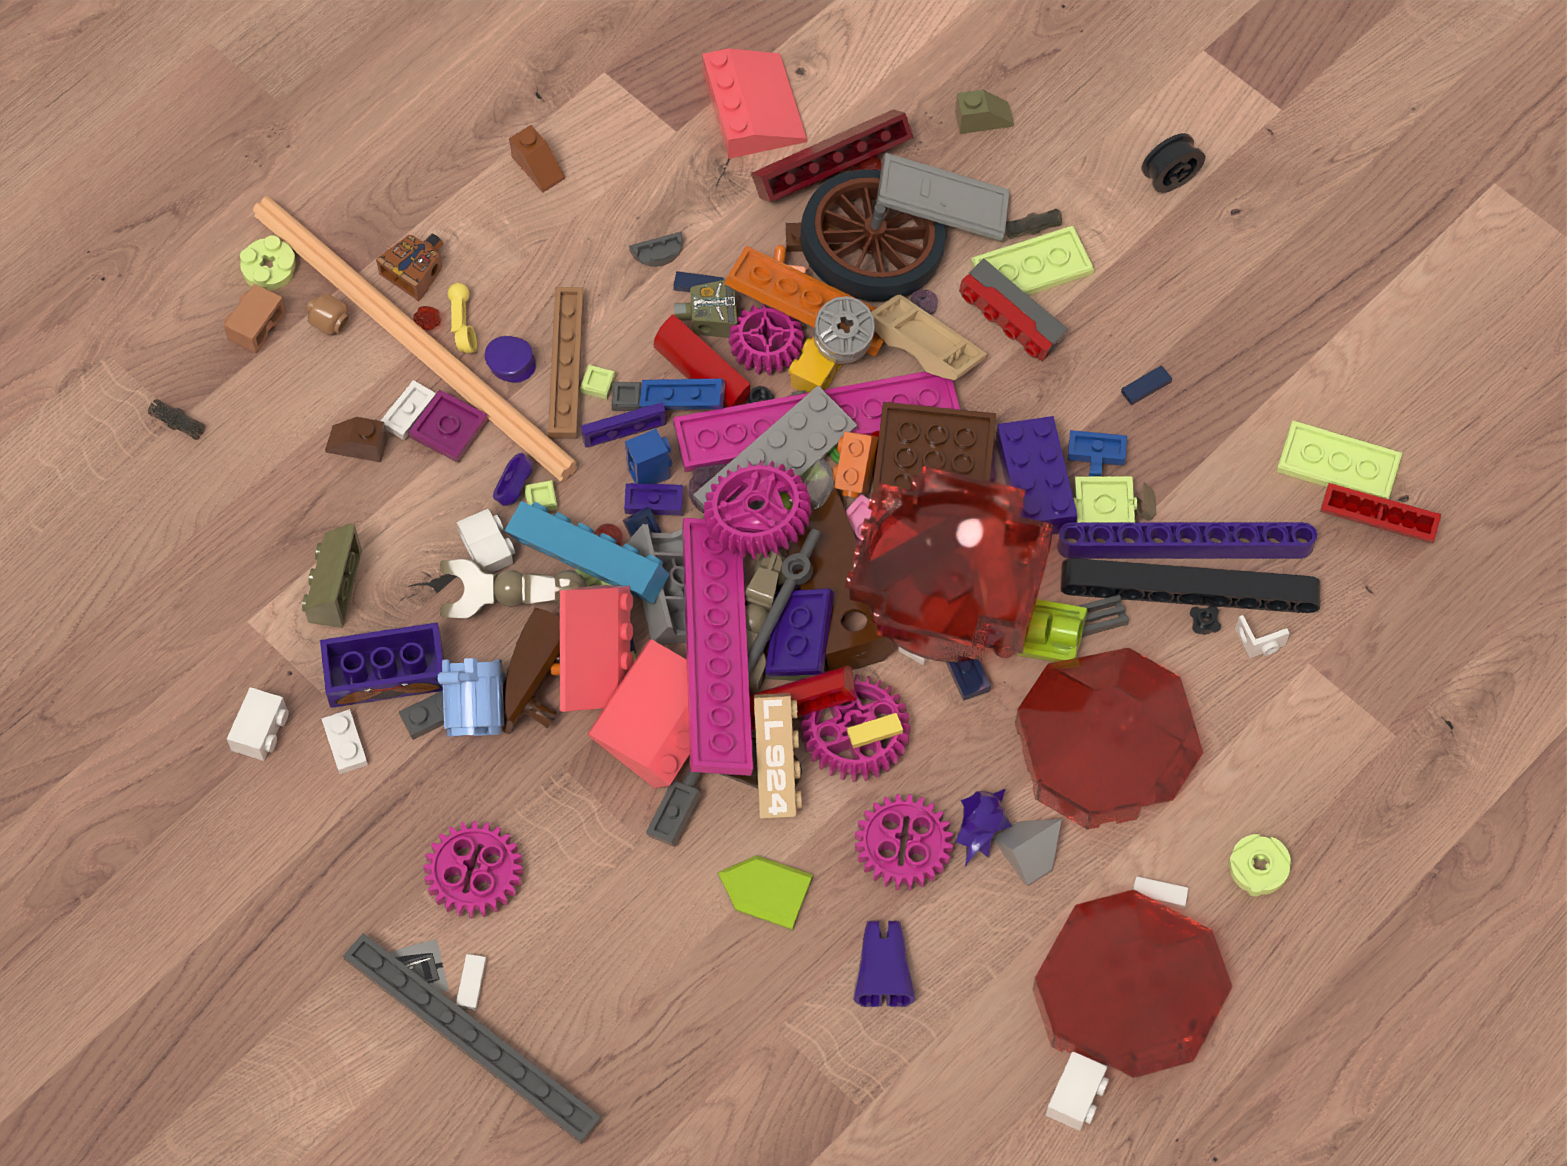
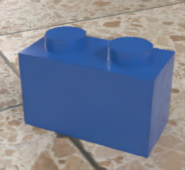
M657 429L625 441L627 469L635 484H658L670 479L669 467L672 466V461L669 453H671V447L666 437H660Z

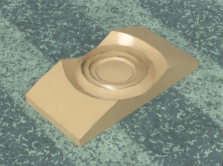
M902 295L894 296L871 312L874 317L875 331L890 347L904 349L910 356L918 360L925 372L957 380L987 356L986 352Z

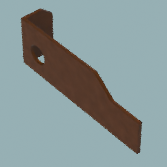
M831 476L806 483L812 511L809 517V526L804 527V535L797 534V543L791 541L787 555L790 556L800 552L812 528L822 533L809 558L813 566V574L807 582L800 584L799 587L801 590L830 588L834 592L825 657L826 667L829 671L844 666H850L854 670L884 661L893 652V637L837 488H834L835 483ZM798 569L795 574L801 573L803 569ZM856 611L865 615L867 623L859 631H848L841 624L842 617L849 612Z

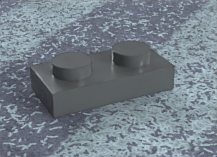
M443 690L399 711V715L412 740L444 725Z

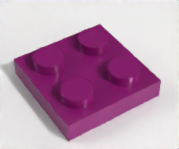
M439 390L410 429L409 437L458 462L488 421V417L484 412Z

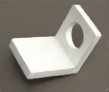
M1243 615L1239 616L1235 627L1249 658L1260 654L1266 656L1275 653L1280 647L1286 645L1290 634L1286 628L1255 639Z

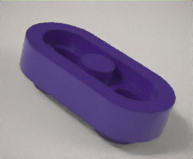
M518 453L508 462L493 492V499L502 506L512 505L519 499L521 495L520 490L533 470V462L523 453Z

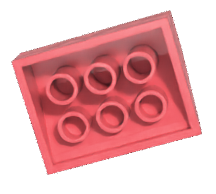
M728 48L702 54L703 75L729 159L807 142L780 53Z
M594 585L560 590V711L605 708L632 667L633 655L630 652V640L633 637V626L630 623V610L633 607V596L630 593V586Z
M651 639L647 642L587 735L653 788L670 786L690 755L687 659Z

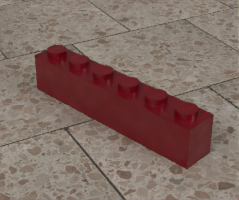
M893 109L751 173L759 197L768 202H773L914 137L906 113Z

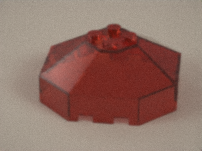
M1131 648L1048 663L1017 709L1015 726L1022 742V752L1026 767L1031 775L1035 800L1087 830L1099 828L1100 824L1116 821V824L1137 820L1142 807L1173 801L1203 754L1181 677Z
M1133 889L1076 904L1035 976L1032 990L1051 1047L1060 1052L1065 1050L1070 1054L1073 1051L1106 1066L1108 1064L1124 1074L1136 1078L1194 1062L1202 1044L1205 1043L1216 1019L1223 1009L1233 986L1212 929Z

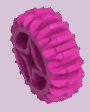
M762 304L760 309L752 305L751 312L743 309L741 317H737V325L731 326L729 337L731 353L737 357L738 364L745 363L747 371L754 367L757 375L761 370H766L767 374L770 375L772 369H776L781 373L783 366L790 368L792 361L799 358V352H802L804 333L800 321H796L795 318L775 308H767L766 304ZM765 333H767L768 345H766Z

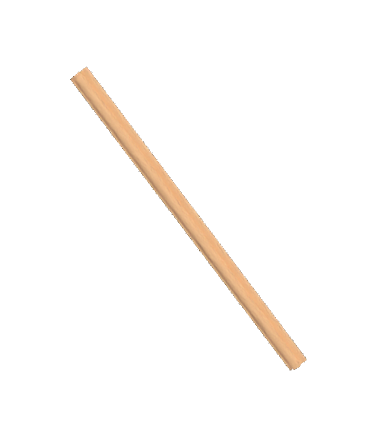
M265 196L261 203H256L253 211L257 219L287 243L476 409L487 414L491 422L559 481L564 482L569 475L574 474L578 467L576 466L577 461L271 197Z

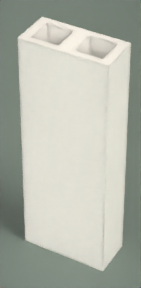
M1136 876L1132 898L1184 909L1188 887Z
M466 954L456 1005L461 1009L477 1010L487 961L485 956Z

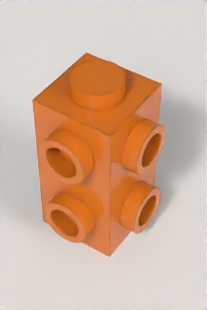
M844 431V436L840 437L837 451L840 453L839 464H836L833 469L832 480L835 482L834 488L843 490L842 495L858 498L860 493H869L879 437Z

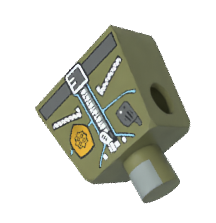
M725 280L692 286L690 288L691 303H674L675 316L680 320L692 319V330L696 335L729 338L731 326L737 325L735 290L725 285Z

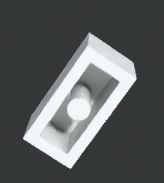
M249 688L227 737L231 751L265 761L268 752L271 753L276 746V734L279 727H283L288 718L289 711L283 697Z
M1072 1051L1045 1116L1078 1131H1081L1084 1122L1090 1124L1097 1109V1106L1092 1105L1096 1094L1103 1096L1109 1079L1104 1077L1107 1066Z

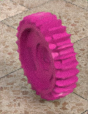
M762 460L756 466H753L749 461L748 467L741 468L738 464L737 471L735 472L727 469L726 478L718 476L719 484H711L712 492L706 493L707 501L704 502V518L708 532L712 535L715 543H720L722 550L729 548L731 555L740 551L741 557L744 558L747 553H751L754 560L758 553H763L765 558H767L770 551H774L778 555V548L784 547L788 550V542L797 543V534L804 535V527L809 526V517L812 511L807 486L802 482L800 475L795 476L793 469L786 471L784 464L779 465L777 468H775L773 461L768 466H764ZM784 491L791 497L793 502L791 510L784 508L780 492ZM739 494L733 501L729 502L734 496ZM759 500L764 502V506L760 509L753 510L749 508L753 501Z

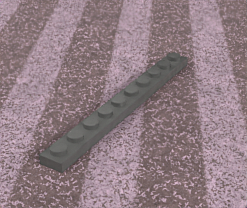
M364 933L343 955L344 960L579 1143L583 1144L602 1121L599 1114Z

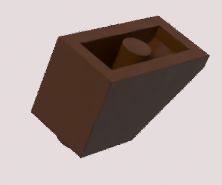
M354 417L332 426L325 451L326 453L381 463L388 440L385 424L383 421L362 417Z

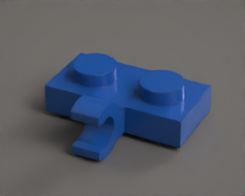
M1070 430L1067 460L1090 462L1089 477H1100L1102 474V463L1124 466L1127 436Z

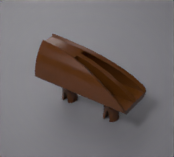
M535 607L516 643L508 667L503 689L504 726H502V730L504 733L510 734L521 716L527 715L548 729L551 724V720L548 718L554 720L557 715L556 711L535 700V694L549 675L552 664L560 663V616Z

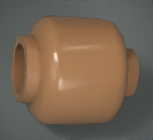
M323 294L319 298L313 297L306 308V311L309 312L308 323L326 335H332L335 332L339 334L348 323L350 315L347 314V306L329 294Z

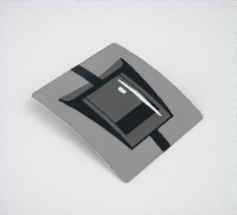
M437 940L411 945L390 952L391 955L439 992L449 990Z

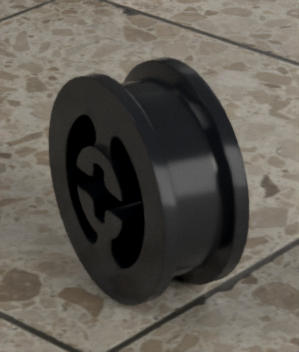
M1187 133L1177 134L1158 144L1146 156L1142 163L1141 171L1145 177L1153 179L1152 186L1157 192L1167 193L1183 186L1200 171L1205 162V154L1201 149L1194 148V139L1191 135Z

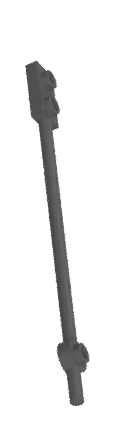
M811 529L800 552L788 556L782 564V572L786 580L747 655L748 677H750L795 586L807 582L813 574V566L809 558L822 535L816 529ZM798 569H803L801 573L795 574ZM689 769L683 783L672 781L646 831L649 837L671 846H676L701 796L700 791L694 788L701 774L700 772H691Z

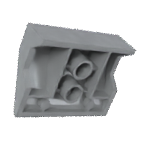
M642 524L629 539L628 544L639 550V555L645 558L650 554L663 562L662 567L670 573L654 604L642 600L650 637L659 644L686 643L682 529L673 533H651L648 524Z

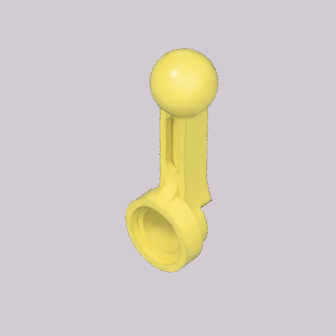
M454 283L447 292L448 298L451 301V332L455 334V342L460 352H465L466 354L475 353L477 351L476 334L471 325L466 326V301L469 299L470 292L465 284Z

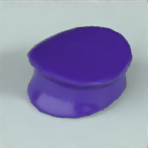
M501 336L495 338L487 345L484 356L485 361L497 378L507 382L519 383L530 378L535 372L536 361L532 353V347L523 339L513 336Z

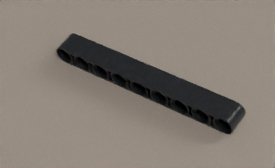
M1079 558L1066 559L1062 562L1060 589L1062 593L1070 596L1109 598L1120 595L1121 600L1201 606L1212 605L1215 607L1293 613H1314L1320 609V580L1313 576Z

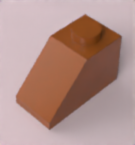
M532 125L509 138L512 158L542 192L547 191L565 179L549 145Z

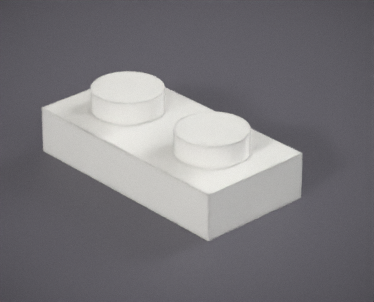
M413 380L381 419L385 424L386 430L405 440L409 435L410 429L436 393Z
M350 709L321 718L339 775L368 766Z

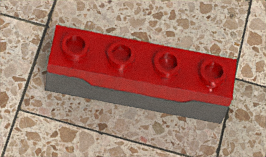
M984 258L962 279L959 289L962 298L968 304H974L978 307L988 321L997 323L1008 338L1017 340L1023 345L1024 350L1031 357H1037L1043 362L1065 339L1068 328Z

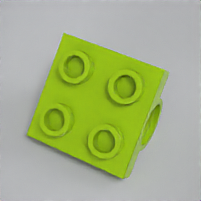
M1029 598L1027 609H1024L1020 620L1017 655L1075 666L1088 613L1087 608Z

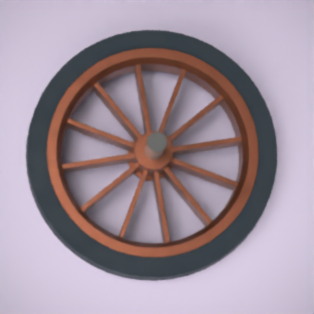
M855 170L839 174L827 180L812 194L801 221L800 239L803 254L812 270L822 281L855 298L869 301H888L896 295L908 296L922 288L936 272L945 248V224L904 212L885 222L883 218L888 208L882 204L875 206L872 215L869 199L877 200L881 171ZM862 199L866 219L849 200ZM839 205L850 219L833 213L831 210ZM910 218L918 225V227L895 228ZM825 222L843 230L823 231L822 225ZM901 239H923V248ZM851 242L835 252L827 244ZM859 248L863 251L856 267L842 260V258ZM896 251L916 258V260L908 265ZM880 252L885 255L897 270L884 272ZM867 253L874 255L877 272L860 269Z

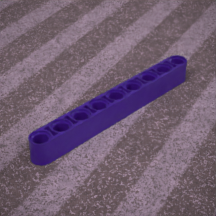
M1072 522L1063 525L1060 529L1057 549L1061 556L1069 559H1302L1312 553L1317 539V531L1311 524L1304 522ZM1071 538L1077 542L1069 543L1065 539ZM1100 538L1106 542L1098 543L1094 539ZM1187 538L1191 540L1192 543H1185L1181 539ZM1269 538L1276 539V540L1278 541V543H1273V542L1269 541L1268 539H1269ZM1297 538H1302L1306 540L1307 543H1302L1298 541ZM1123 539H1132L1134 543H1127ZM1152 539H1161L1163 543H1156ZM1210 539H1218L1221 543H1214ZM1239 539H1247L1250 543H1243Z

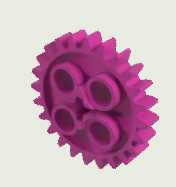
M896 794L895 802L893 803L887 797H884L883 807L874 802V813L865 810L864 818L866 821H858V828L862 830L855 831V839L859 841L855 843V851L861 852L858 855V862H866L864 865L865 873L874 870V881L882 876L884 878V887H887L893 881L895 882L896 890H899L901 883H906L908 890H911L913 882L916 881L922 888L924 887L925 877L932 882L935 881L934 871L942 874L944 871L942 863L949 864L950 856L947 853L952 852L953 845L948 842L952 841L953 833L946 831L949 829L950 823L949 821L941 822L943 819L942 811L933 813L934 803L924 807L923 797L917 803L912 801V794L908 795L906 801H902L900 795ZM905 818H909L904 865L899 866L898 859L903 822ZM887 822H893L898 827L894 830H889L883 825ZM917 826H923L928 832L919 834L913 829ZM883 850H890L894 853V856L884 858L879 853ZM913 854H920L924 857V860L914 862L909 857Z
M477 821L473 822L471 829H467L465 823L461 822V831L458 832L452 826L449 827L450 836L447 837L440 833L441 844L431 843L434 853H426L425 855L426 860L431 863L423 865L424 872L429 874L424 877L426 885H431L428 888L430 896L437 895L435 898L437 905L446 902V912H450L456 907L458 917L463 914L464 910H468L470 918L474 917L475 910H479L483 917H486V908L490 907L495 913L498 912L496 903L500 902L508 905L505 895L515 896L516 891L512 885H521V879L517 875L523 873V868L519 865L522 862L521 854L516 853L518 851L517 844H509L511 841L509 834L501 837L500 827L495 828L491 832L488 822L485 823L482 829L478 828ZM479 846H483L477 857L478 868H474L477 849ZM461 848L471 849L470 853L465 856L456 854ZM496 855L500 857L496 863L485 862L489 856ZM468 870H473L471 880ZM453 875L462 877L457 883L451 884L447 882L448 878ZM470 880V888L468 893H463ZM481 883L491 885L485 891L476 890V887Z

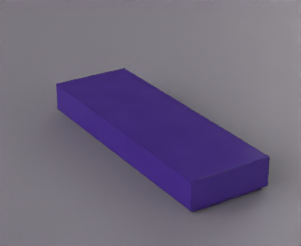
M663 402L581 425L585 448L664 426L666 424V411Z

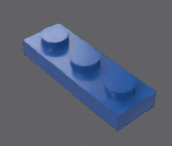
M723 379L642 380L639 407L644 408L663 402L665 410L723 409L726 382Z

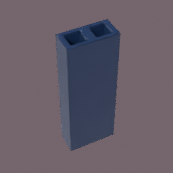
M676 271L673 290L690 292L692 286L724 280V277Z
M1161 365L1121 389V393L1132 406L1170 384L1172 378Z

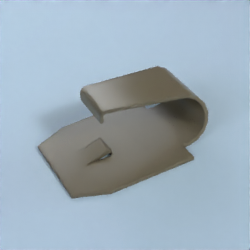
M1143 483V504L1146 506V510L1143 513L1142 500L1137 497V513L1149 521L1153 519L1154 514L1156 515V498L1154 491L1146 483Z

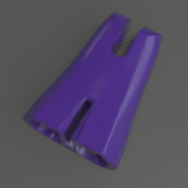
M867 921L853 996V1000L862 1007L882 1006V995H887V1006L907 1007L916 1000L907 959L904 933L900 921H888L886 938H881L879 921Z

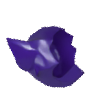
M1006 789L993 794L986 791H976L972 796L961 800L964 807L963 820L955 843L966 846L965 866L978 851L989 858L995 832L1012 827L1005 809L1001 806Z

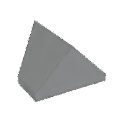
M1062 819L1016 822L1012 827L993 837L995 844L1027 887L1052 872Z

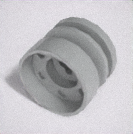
M849 296L836 297L826 302L818 312L813 332L814 344L819 353L828 361L837 364H849L861 359L869 350L875 330L874 317L870 309L860 300ZM842 322L846 326H851L848 333H845L843 329H839Z

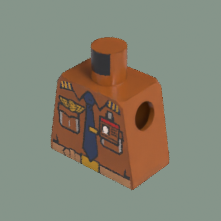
M430 234L424 242L413 235H407L376 259L379 275L417 301H420L442 269L440 254L437 252L443 246L442 240L435 234Z

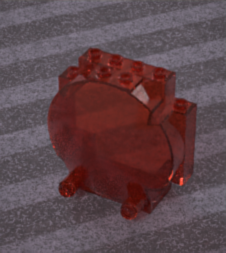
M922 465L920 474L913 476L910 490L880 483L878 492H872L868 509L872 510L870 519L865 518L863 521L861 545L857 544L853 557V562H855L854 569L848 573L845 588L849 589L850 600L866 604L871 617H873L872 623L877 624V635L889 638L896 645L916 656L941 662H961L973 659L982 661L985 648H993L994 653L1001 658L1011 657L1015 652L1023 654L1050 552L1054 524L1021 517L1026 493L1024 489Z

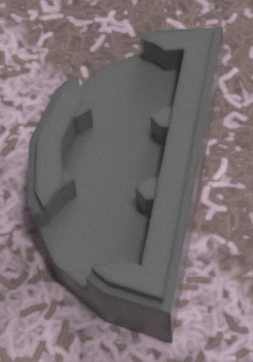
M682 231L629 245V250L634 259L643 265L652 267L664 266L673 262L680 255L683 247Z

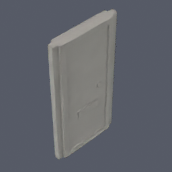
M889 153L884 154L877 204L992 239L1003 240L1009 189Z

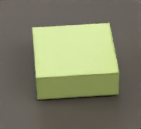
M588 365L580 386V393L607 400L616 377L615 371Z
M552 480L524 485L527 504L532 505L533 502H536L546 507L549 511L558 510Z

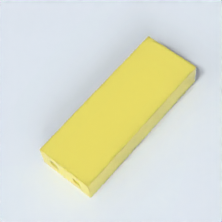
M897 713L847 728V734L853 749L903 733Z

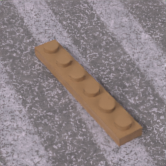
M555 287L548 423L549 438H577L583 287Z

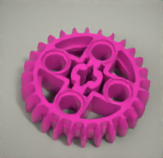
M856 674L854 678L856 700L850 701V704L847 706L836 705L829 707L833 716L830 720L818 724L824 709L802 715L801 731L803 732L801 739L802 742H806L805 751L806 753L812 752V762L820 760V770L829 766L830 777L838 771L840 772L841 780H844L846 774H851L852 781L855 782L857 775L862 774L864 781H867L868 773L873 772L875 777L878 778L879 768L889 772L890 763L897 765L898 755H904L905 746L909 743L908 735L911 726L908 722L910 717L908 713H905V703L899 704V694L891 696V686L884 690L881 689V680L873 685L871 684L870 676H867L865 682H861L859 675ZM858 697H864L874 702L862 706ZM897 713L903 733L892 736L885 749H882L880 741L853 749L847 734V728L878 719L876 718L878 714L891 715ZM829 735L834 737L835 740L825 742L821 738ZM849 749L853 760L842 758L836 754ZM868 749L875 754L868 757L862 755L861 752Z

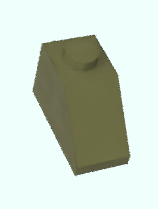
M985 90L957 93L955 113L960 134L1013 127L1008 101Z

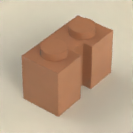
M254 284L249 291L242 295L235 311L229 313L225 319L224 328L228 340L257 353L268 338L267 333L271 327L275 328L286 313L283 297Z

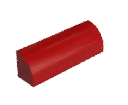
M672 314L658 330L654 339V348L687 379H723L726 382L723 408L747 404V399H749V394L751 393L750 383L680 319Z
M1328 483L1320 512L1432 544L1434 543L1442 515L1332 483Z
M844 666L749 695L751 730H755L754 695L790 693L791 701L797 700V717L856 700L853 669L850 666Z

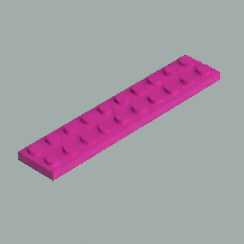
M919 372L823 390L857 424V429L853 432L865 435L880 431L883 402L960 410L952 379L942 378L928 372ZM809 393L673 417L684 471L688 472L729 464Z
M684 518L682 523L690 771L751 776L753 759L743 558L740 555V551L731 555L729 548L722 550L720 543H715L712 535L708 532L705 519Z

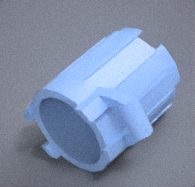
M477 658L464 659V663H450V660H442V672L438 674V682L443 684L444 729H447L448 737L502 734V726H504L503 685L505 684L506 675L502 673L501 659L494 660V662H479Z

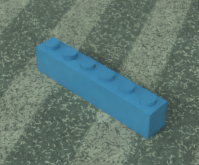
M523 501L520 502L504 530L513 539L605 583L615 586H630V593L633 596L654 604L670 575L662 567L663 562L650 554L645 558L639 555V550L626 543L621 547L616 544L617 541L607 534L601 533L599 537L593 534V529L580 522L575 526L570 523L571 520L561 513L556 512L553 516L548 513L549 510L539 503L533 502L532 505H529Z

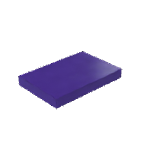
M830 588L795 590L792 592L770 636L765 671L769 677L818 675L824 672L834 592Z

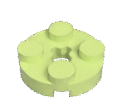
M270 235L264 239L257 240L240 253L242 275L250 286L256 284L266 287L267 290H276L288 284L294 276L293 272L296 267L294 252L287 243L281 241L277 236ZM265 261H273V267L269 268L268 266H261L264 264Z
M1252 834L1237 842L1228 865L1234 882L1240 888L1247 891L1249 895L1258 897L1274 893L1285 884L1290 872L1291 857L1286 847L1278 839L1271 836L1269 839L1267 837H1260L1261 834ZM1257 858L1259 861L1265 860L1267 862L1265 870L1255 869L1253 867L1255 864L1254 859Z

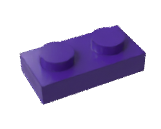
M626 483L625 514H634L645 507H649L653 515H682L683 485Z

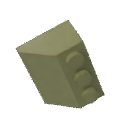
M347 524L325 532L322 543L317 544L315 551L316 568H312L309 574V586H311L309 595L305 594L302 601V611L306 613L308 623L343 628L362 553L355 524Z

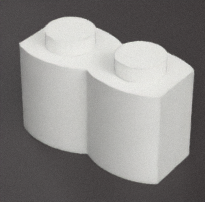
M486 509L456 522L459 535L471 559L482 564L486 571L493 573L513 564L512 555L515 554V550L510 539H504L500 533L503 531V526L497 514L492 516L489 509Z

